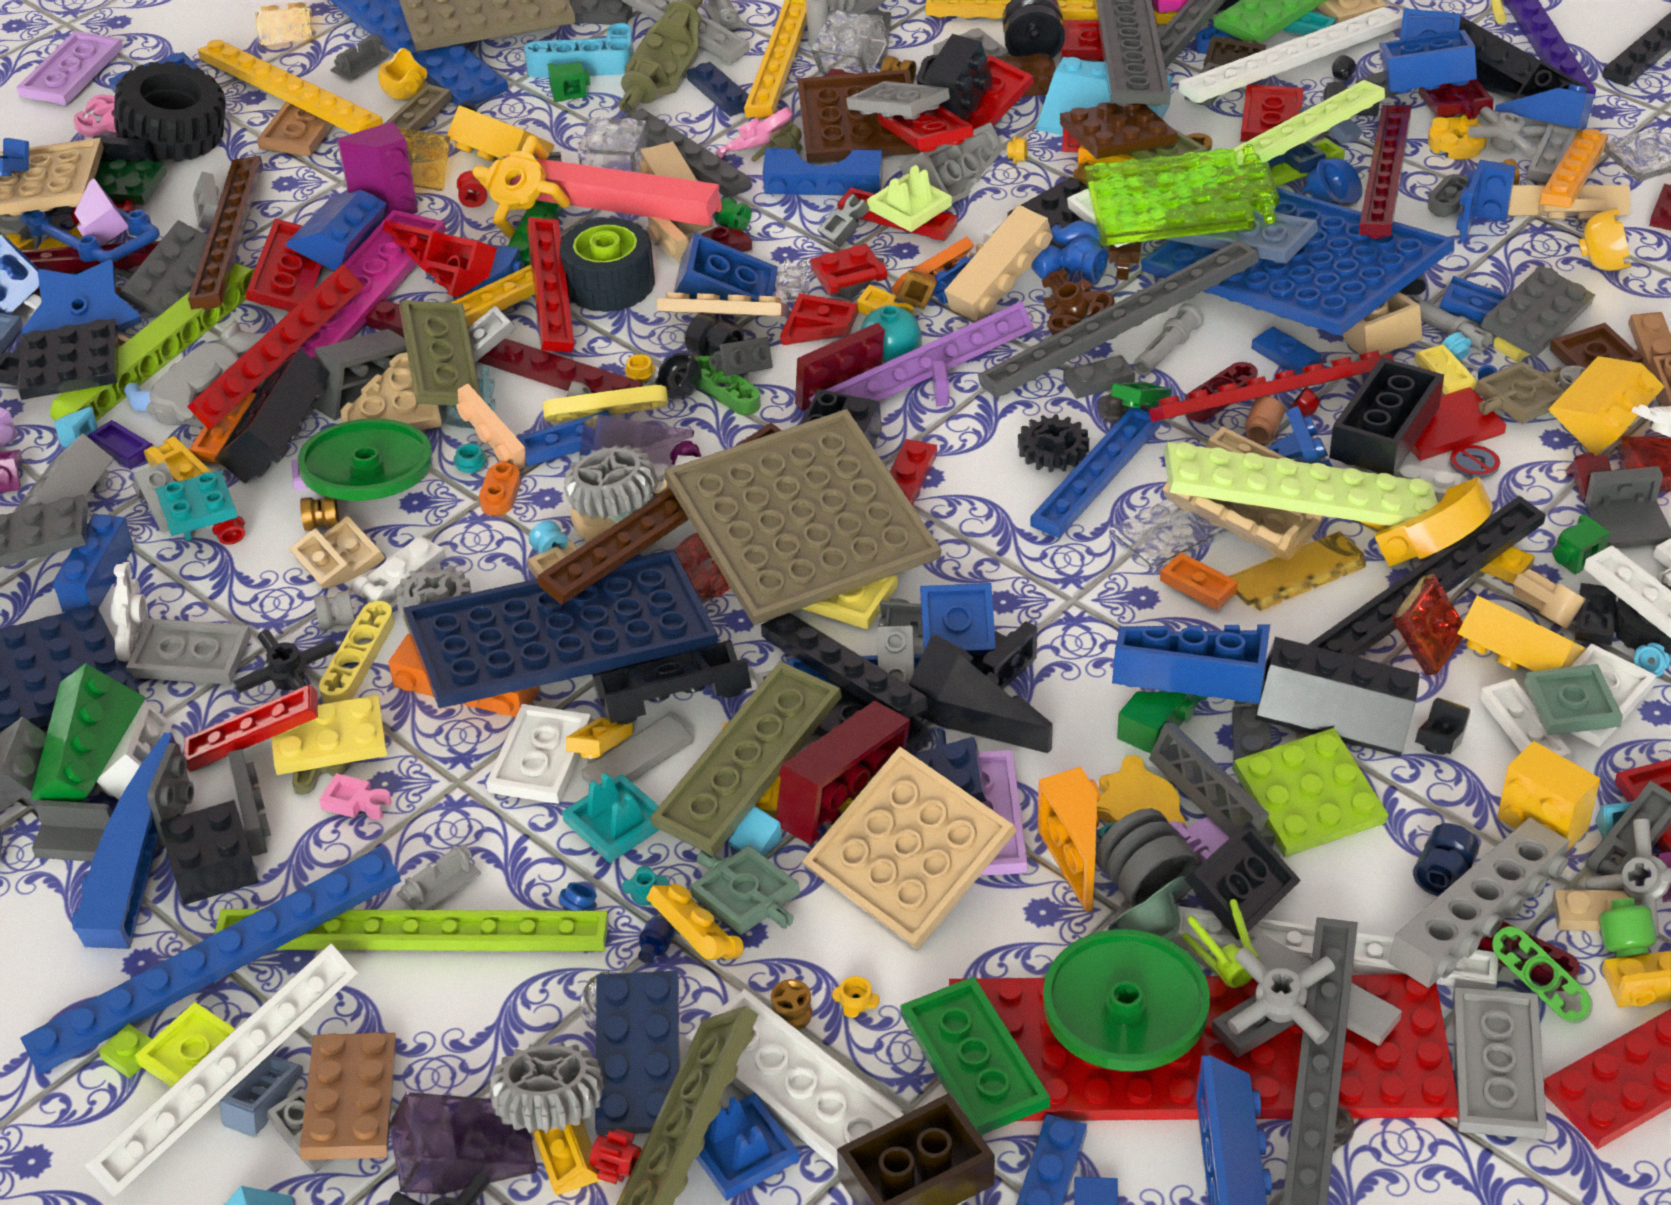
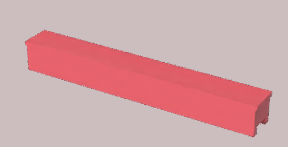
M535 158L546 171L545 181L557 184L570 199L571 206L645 217L651 216L711 226L713 223L711 217L713 213L722 210L719 184ZM521 175L512 178L510 186L518 184L521 180ZM541 193L536 199L537 201L557 203L550 194Z

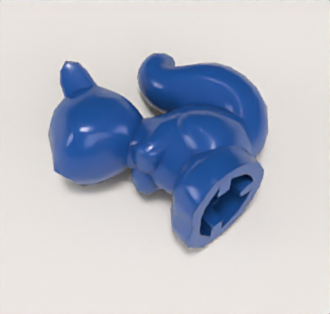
M1075 221L1064 228L1059 224L1052 226V240L1056 244L1066 247L1059 249L1054 245H1048L1033 260L1032 270L1041 279H1045L1049 273L1055 270L1060 271L1062 268L1067 271V274L1071 275L1076 271H1082L1084 279L1092 285L1098 284L1105 272L1108 261V251L1103 248L1104 237L1101 230L1095 224L1088 221Z

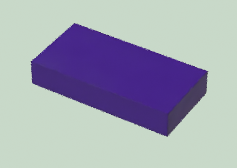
M110 420L87 436L114 458L115 461L130 470L145 461L144 450L154 446L113 420Z

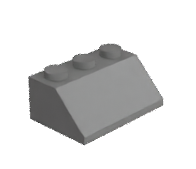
M82 433L49 464L14 512L24 510L29 506H40L55 502L63 497H74L82 494L88 503L94 496V493L91 491L92 487H99L108 477L110 472L106 468L114 458Z

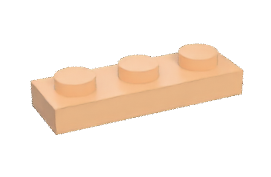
M469 384L457 389L458 404L456 408L460 417L466 422L469 421L475 427L480 440L490 444L500 462L512 463L519 470L525 467V447Z

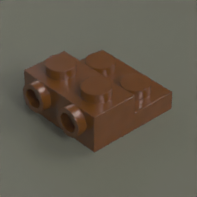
M1036 53L1030 56H1005L998 58L1033 76L1034 84L1021 97L1047 95L1056 70L1054 59L1051 60L1049 54Z

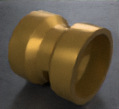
M886 56L880 72L909 69L911 84H913L916 76V63L911 60L901 62L897 57Z
M326 496L319 500H314L312 497L300 499L301 518L305 531H312L315 528L317 529L318 526H326L330 529L339 523L337 499Z

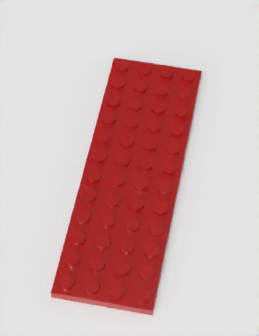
M1407 974L1352 975L1351 983L1402 1010L1401 1020L1380 1046L1346 1028L1337 1119L1457 1118L1458 1097L1437 983L1435 982L1427 988ZM1205 976L1210 991V1006L1206 1028L1198 1042L1182 1057L1161 1067L1143 1071L1111 1070L1080 1059L1056 1039L1044 1014L1043 991L1045 978H975L1050 1096V1108L1018 1121H1044L1046 1114L1073 1121L1198 1120L1195 1095L1202 1056L1215 1057L1250 1074L1252 1090H1259L1261 1100V1115L1255 1116L1256 1119H1292L1303 1030L1296 1023L1237 1058L1211 1031L1212 1020L1256 995L1258 982L1253 978L1243 986L1232 988L1226 986L1220 976ZM968 978L949 979V986Z

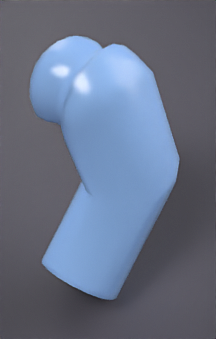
M136 383L126 385L124 392L131 407L137 412H147L146 407L151 402L149 398L150 390L141 391L140 386Z

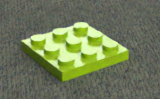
M1335 728L1234 760L1232 770L1242 787L1270 814L1265 825L1276 834L1274 841L1284 857L1385 824L1387 821V811Z

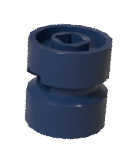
M1443 823L1436 825L1431 830L1424 845V850L1420 853L1414 866L1413 876L1415 882L1429 894L1441 895L1472 868L1479 852V844L1475 836L1464 827L1456 824Z

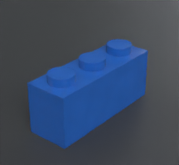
M102 514L92 515L87 524L86 545L71 550L53 580L62 612H69L97 605L99 609L116 579L114 567L116 564L126 562L134 548L125 517Z

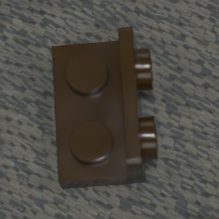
M1212 36L1203 66L1205 67L1208 62L1222 66L1267 48L1266 45L1256 41L1244 42L1233 40L1230 37L1219 38Z

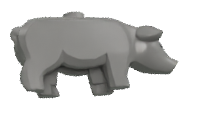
M234 320L224 329L220 339L213 343L202 344L192 350L178 363H174L169 368V371L155 383L149 393L151 402L146 407L148 414L151 416L155 415L160 422L168 425L204 427V424L187 406L267 332L257 334L241 331L238 322Z

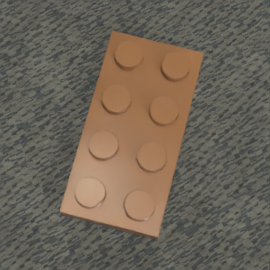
M372 1032L313 1035L300 1142L301 1160L387 1158L396 1056V1033Z

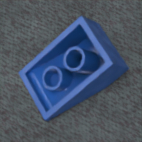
M694 233L681 257L674 292L690 294V299H697V293L720 295V300L724 301L728 300V295H746L751 297V302H758L759 296H773L778 267Z

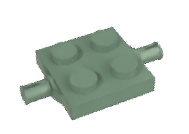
M750 845L735 855L724 859H719L717 856H712L706 852H699L697 862L706 867L708 871L703 877L690 885L693 898L740 935L766 918H771L783 929H786L787 925L791 926L794 916L783 909L782 906L800 894L797 881Z

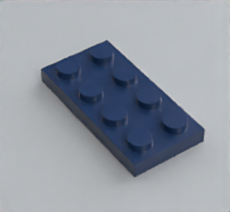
M678 971L597 974L596 1059L598 1066L601 1068L604 1089L602 1090L600 1107L595 1109L596 1135H608L609 1130L614 1132L616 1128L633 1134L650 1133L680 1068Z

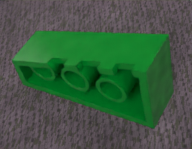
M87 663L62 680L58 688L30 798L36 801L80 802L87 797L146 697Z

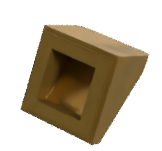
M908 270L896 295V299L924 310L937 284L935 276Z

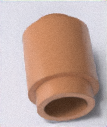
M1263 396L1253 402L1245 423L1248 439L1258 444H1266L1276 436L1284 416V407L1277 399Z

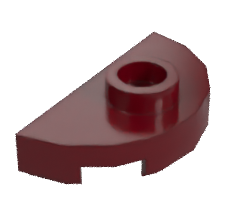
M718 226L700 234L738 251L753 250L752 240L749 235L738 229Z

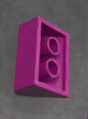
M393 121L337 138L347 193L363 190L386 202L383 220L393 210L410 214L418 212L406 139Z

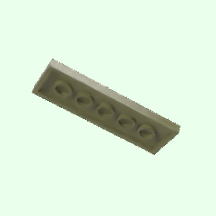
M779 661L651 815L652 826L714 856L779 776L782 764L797 754L842 698L840 688Z
M748 1006L721 1013L701 1021L616 1205H673L675 1199L684 1191L688 1183V1170L705 1145L703 1137L707 1128L721 1110L722 1103L720 1099L726 1086L733 1081L737 1074L738 1066L736 1064L754 1036L752 1028L759 1014Z

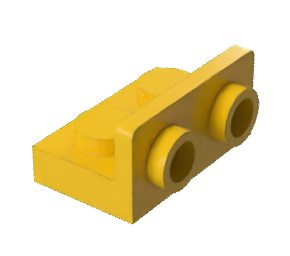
M1671 951L1604 959L1601 970L1618 1008L1627 1006L1642 1007L1650 1003L1671 1001Z

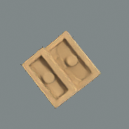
M346 516L323 535L316 528L289 548L290 552L323 589L343 584L360 576L386 559L376 545L349 516Z

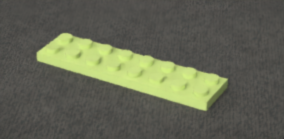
M1167 442L1164 450L1171 493L1394 526L1414 518L1438 504L1432 482H1427L1420 478L1406 479L1394 477L1387 473L1374 474L1361 472L1354 468L1341 469L1329 467L1322 463L1309 464L1296 462L1289 458L1277 459L1260 456L1256 453L1231 452L1219 447L1213 449L1199 447L1186 442Z

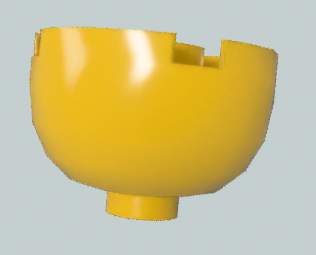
M1618 207L1602 211L1591 217L1584 227V238L1578 239L1582 257L1588 256L1592 265L1599 270L1619 271L1631 268V263L1623 260L1624 257L1629 256L1623 223L1619 222V219L1615 220L1614 218L1615 215L1620 214Z

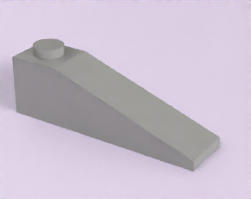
M988 123L974 129V137L964 139V142L961 144L939 145L936 150L921 152L899 167L903 175L910 174V169L914 165L919 167V173L924 169L927 170L930 185L951 195L953 204L969 195L970 189L975 183L979 182L983 172L992 165L1004 147L992 124Z

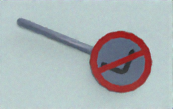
M1478 445L1457 447L1452 451L1449 458L1451 466L1457 472L1471 476V479L1478 476L1487 477L1493 475L1498 471L1501 463L1499 456L1494 451Z

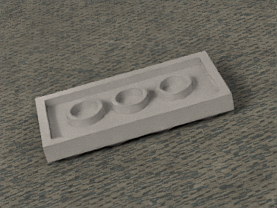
M1454 987L1452 999L1455 1077L1458 1097V1132L1545 1139L1547 1122L1538 994Z

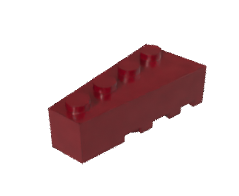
M873 701L862 710L856 711L852 717L839 726L833 727L829 733L816 742L810 743L807 748L793 758L787 759L779 771L780 787L776 820L780 822L781 829L812 845L819 838L817 829L824 822L832 825L841 816V812L838 810L848 798L854 800L866 787L870 776L874 777L899 747L906 750L910 719L877 701Z

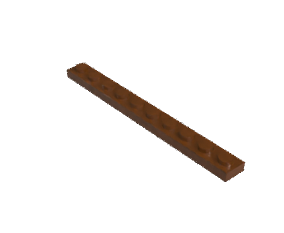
M260 155L232 160L189 293L188 301L191 310L199 308L210 310L223 303L263 169Z
M770 422L737 445L782 430ZM668 489L642 508H639L539 574L537 585L563 605L688 521L689 518L672 490Z

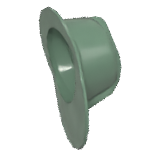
M1180 876L1172 880L1146 901L1124 912L1109 925L1108 930H1139L1156 934L1170 941L1173 940L1180 926V916L1174 897L1184 887L1186 883L1184 879L1186 877Z

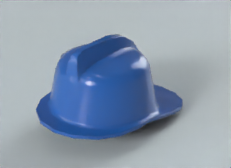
M1324 158L1320 159L1317 166L1308 173L1307 185L1302 191L1304 194H1311L1315 199L1333 204L1354 203L1362 196V183L1357 171L1347 161Z

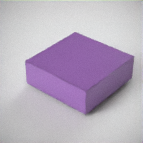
M933 361L932 377L936 407L948 406L949 379L946 364L944 361Z

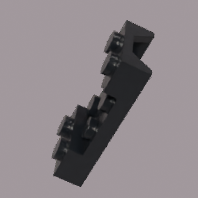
M731 640L668 657L592 674L597 700L610 723L616 722L617 724H629L636 721L637 717L646 715L644 705L646 700L659 702L668 699L670 694L677 692H699L705 688V685H709L716 696L725 698L738 696L742 693V690L752 688L747 660H737Z

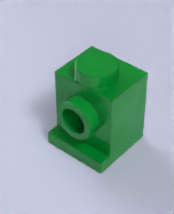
M581 62L553 66V63L547 64L550 89L554 102L587 97L586 86L591 85L588 69H583Z
M1582 514L1579 516L1577 525L1566 528L1561 532L1557 539L1558 545L1552 549L1553 557L1557 563L1576 575L1584 570L1587 558L1607 548L1610 531L1587 515Z

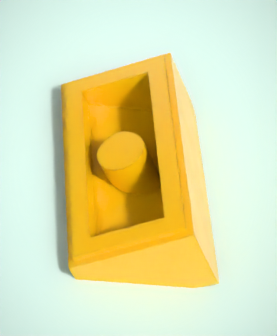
M582 1118L580 1125H566L564 1131L556 1128L550 1129L547 1134L544 1130L533 1132L555 1194L560 1195L600 1180L597 1179L600 1169L590 1165V1154L593 1146Z

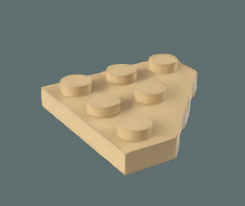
M407 352L397 354L389 362L390 367L382 375H375L361 389L362 395L353 403L348 402L340 410L342 423L359 419H389L407 423L419 430L442 427L438 405L416 404Z

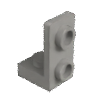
M165 462L136 472L133 475V488L138 498L144 497L161 532H166L169 529L155 488L174 482Z
M913 626L877 627L878 667L908 685L914 674Z

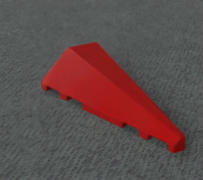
M385 220L382 230L389 233L394 238L393 241L396 244L403 246L406 249L405 253L425 272L430 273L438 285L446 288L448 295L458 298L489 277L497 247L476 240Z

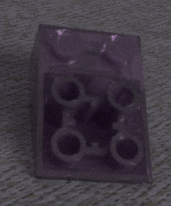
M406 1092L390 1121L400 1192L441 1195L463 1190L478 1171L485 1173L490 1178L491 1183L535 1173L537 1170L531 1135L527 1128L514 1130L512 1124H503L501 1117L495 1115L491 1099Z

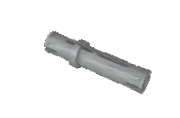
M1414 294L1410 295V299L1420 305L1421 321L1449 335L1461 332L1466 338L1471 339V346L1480 351H1484L1485 347L1489 346L1492 339L1490 332L1469 323V319L1463 316H1454Z

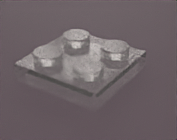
M1656 128L1605 142L1604 152L1637 182L1671 173V141Z

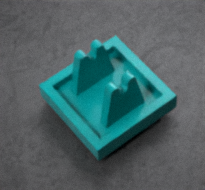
M221 470L202 473L197 477L179 482H170L165 486L155 488L171 536L183 533L186 541L193 540L190 532L192 530L238 518Z
M604 773L601 776L600 785L595 781H591L589 784V794L562 811L563 821L609 863L659 831V829L652 826L650 819L659 806L622 773L613 779L607 773Z

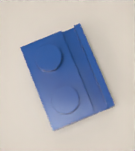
M1453 275L1439 308L1454 316H1463L1481 325L1484 317L1508 295Z

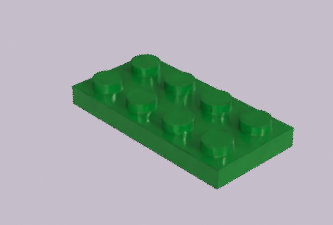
M974 976L900 1005L901 1017L947 1094L949 1093L980 1136L1050 1108V1096Z

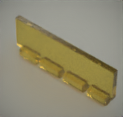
M1336 532L1302 546L1289 561L1281 557H1275L1228 577L1238 581L1236 595L1248 606L1254 604L1257 610L1262 611L1281 603L1282 598L1285 600L1291 599L1310 591L1312 587L1317 588L1339 579L1340 574L1346 576L1366 567L1364 553L1342 533Z

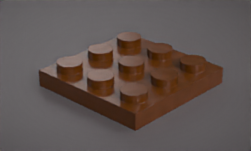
M1100 103L1096 107L1086 109L1074 108L1070 112L1060 113V125L1096 159L1177 144V132L1145 104L1120 106L1116 103Z

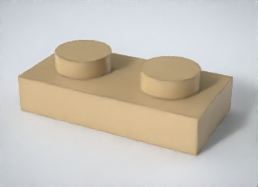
M648 217L649 226L647 227V232L652 242H657L663 247L668 257H673L680 264L681 257L688 245V238L670 220Z
M1554 889L1552 902L1557 929L1601 931L1599 915L1603 911L1611 909L1610 901L1632 897L1626 891Z

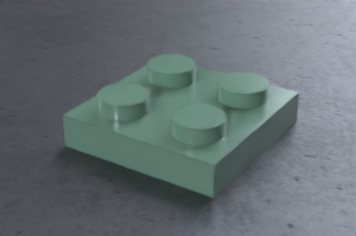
M1598 664L1526 672L1524 684L1547 736L1621 726L1623 715Z

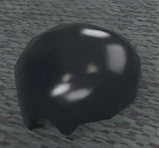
M676 353L666 358L662 363L655 384L667 388L668 398L684 399L692 395L700 386L702 379L700 365L689 353Z

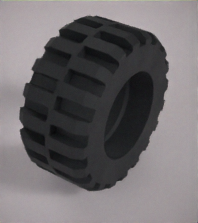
M166 61L164 64L150 62L148 66L139 65L134 71L129 70L116 85L114 104L115 130L120 138L148 140L151 154L153 157H157L158 160L174 159V161H182L184 158H189V160L196 159L199 154L204 156L212 148L214 149L223 137L226 104L224 91L209 74L205 75L204 71L199 68H190L187 64L181 63V65H177L174 62Z

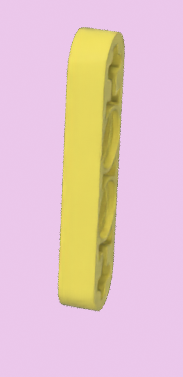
M650 385L550 399L543 402L544 420L547 422H564L577 420L607 410L610 415L662 408L668 405L667 388L662 385Z
M370 602L360 611L319 682L318 686L324 704L353 699L394 626L392 608L387 602ZM360 639H373L365 645L355 644ZM346 663H359L358 666L352 669L341 668Z

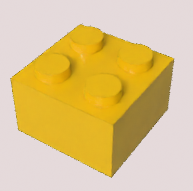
M1533 741L1507 767L1497 818L1512 828H1518L1531 817L1568 839V852L1589 830L1601 778Z

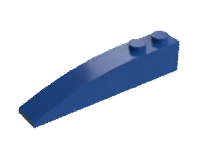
M164 733L124 790L104 829L92 860L89 875H85L82 880V900L79 909H75L73 913L72 928L79 936L84 947L130 949L159 840V833L147 800V793L168 744L176 743L172 733Z

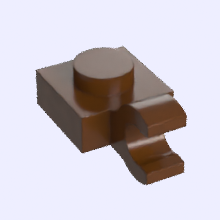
M1142 237L1134 239L1118 248L1110 243L1109 261L1117 262L1116 279L1128 280L1130 263H1139Z

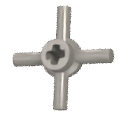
M1486 106L1481 109L1480 116L1491 126H1470L1468 136L1470 138H1491V144L1499 149L1513 151L1517 147L1524 155L1532 157L1536 153V148L1524 137H1543L1547 128L1544 125L1524 126L1525 120L1522 117L1507 112L1500 113L1498 116L1492 109Z
M1649 819L1633 820L1636 857L1625 864L1622 873L1587 877L1585 879L1586 890L1624 889L1630 897L1640 901V905H1645L1651 909L1656 936L1659 938L1656 900L1664 896L1670 887L1671 868H1668L1661 859L1652 855ZM1648 872L1651 873V877H1650V878H1647V877H1648ZM1642 879H1645L1644 885L1641 884Z
M1247 947L1237 952L1235 959L1258 982V986L1256 989V1002L1227 1021V1025L1232 1033L1238 1035L1266 1016L1270 1020L1279 1023L1294 1020L1317 1045L1323 1043L1328 1038L1329 1032L1304 1006L1307 1000L1306 989L1335 970L1331 959L1325 956L1304 971L1296 974L1286 968H1276L1269 971Z

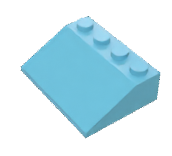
M1063 57L1054 72L1036 130L1063 135V127L1060 125V113L1070 112L1074 108L1086 109L1096 107L1100 103H1111L1104 62H1090L1076 57ZM1167 75L1171 99L1172 76ZM1170 100L1169 104L1148 107L1163 119L1170 106Z

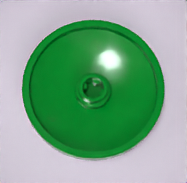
M359 419L333 425L308 439L298 455L300 477L307 487L323 496L347 501L380 499L406 491L424 479L430 471L433 462L430 440L421 430L407 423L389 419Z
M1115 929L1087 935L1066 947L1052 962L1045 977L1043 1008L1046 1021L1052 1033L1071 1053L1088 1063L1102 1068L1118 1071H1143L1169 1064L1186 1054L1198 1042L1208 1021L1210 991L1201 967L1183 948L1153 933L1132 929Z

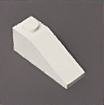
M145 701L140 706L96 781L107 795L118 800L141 763L162 735L170 733L172 723L148 702Z

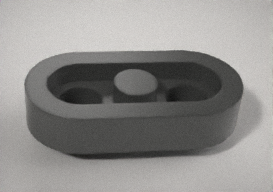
M1460 174L1446 176L1429 194L1428 209L1438 217H1448L1456 213L1462 206L1460 205V198L1463 188L1467 186L1468 177Z

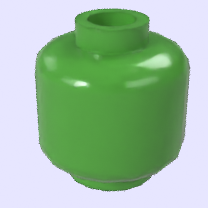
M1634 898L1610 901L1611 909L1603 911L1599 915V924L1605 949L1610 952H1616L1617 958L1649 954L1648 947L1653 946L1657 941L1651 909L1645 905H1636Z

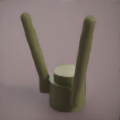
M788 121L780 129L769 135L771 141L752 156L751 160L753 162L757 161L765 155L766 148H773L774 146L777 148L795 149L796 153L799 154L802 149V145L799 143L802 138L801 130L792 121Z

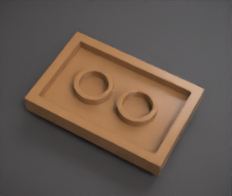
M286 101L258 137L259 149L272 152L311 156L333 127V124Z

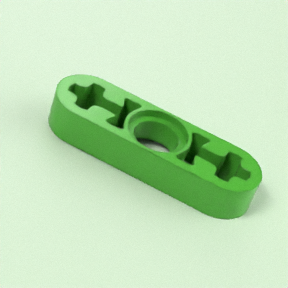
M710 356L695 358L702 372L700 388L737 414L751 415L760 409V391L757 387L738 374L724 376L723 370H717L710 366ZM725 383L732 384V386L729 387H719L718 385Z
M1505 927L1495 934L1492 942L1495 955L1535 994H1538L1559 1017L1569 1023H1580L1590 1016L1593 1009V1001L1589 993L1524 931L1517 927ZM1508 937L1513 941L1520 937L1522 940L1518 945L1529 957L1533 950L1538 952L1537 955L1525 962L1521 971L1517 969V966L1523 964L1520 958L1512 952L1507 955L1503 954L1506 950L1503 942ZM1541 963L1550 965L1554 970L1553 980L1545 986H1538L1531 980L1532 969ZM1564 978L1568 983L1561 987L1571 997H1576L1578 994L1582 995L1579 1003L1583 1008L1578 1013L1572 1009L1565 1013L1563 1009L1566 1007V1003L1556 993L1551 1000L1547 997L1548 994L1559 988Z

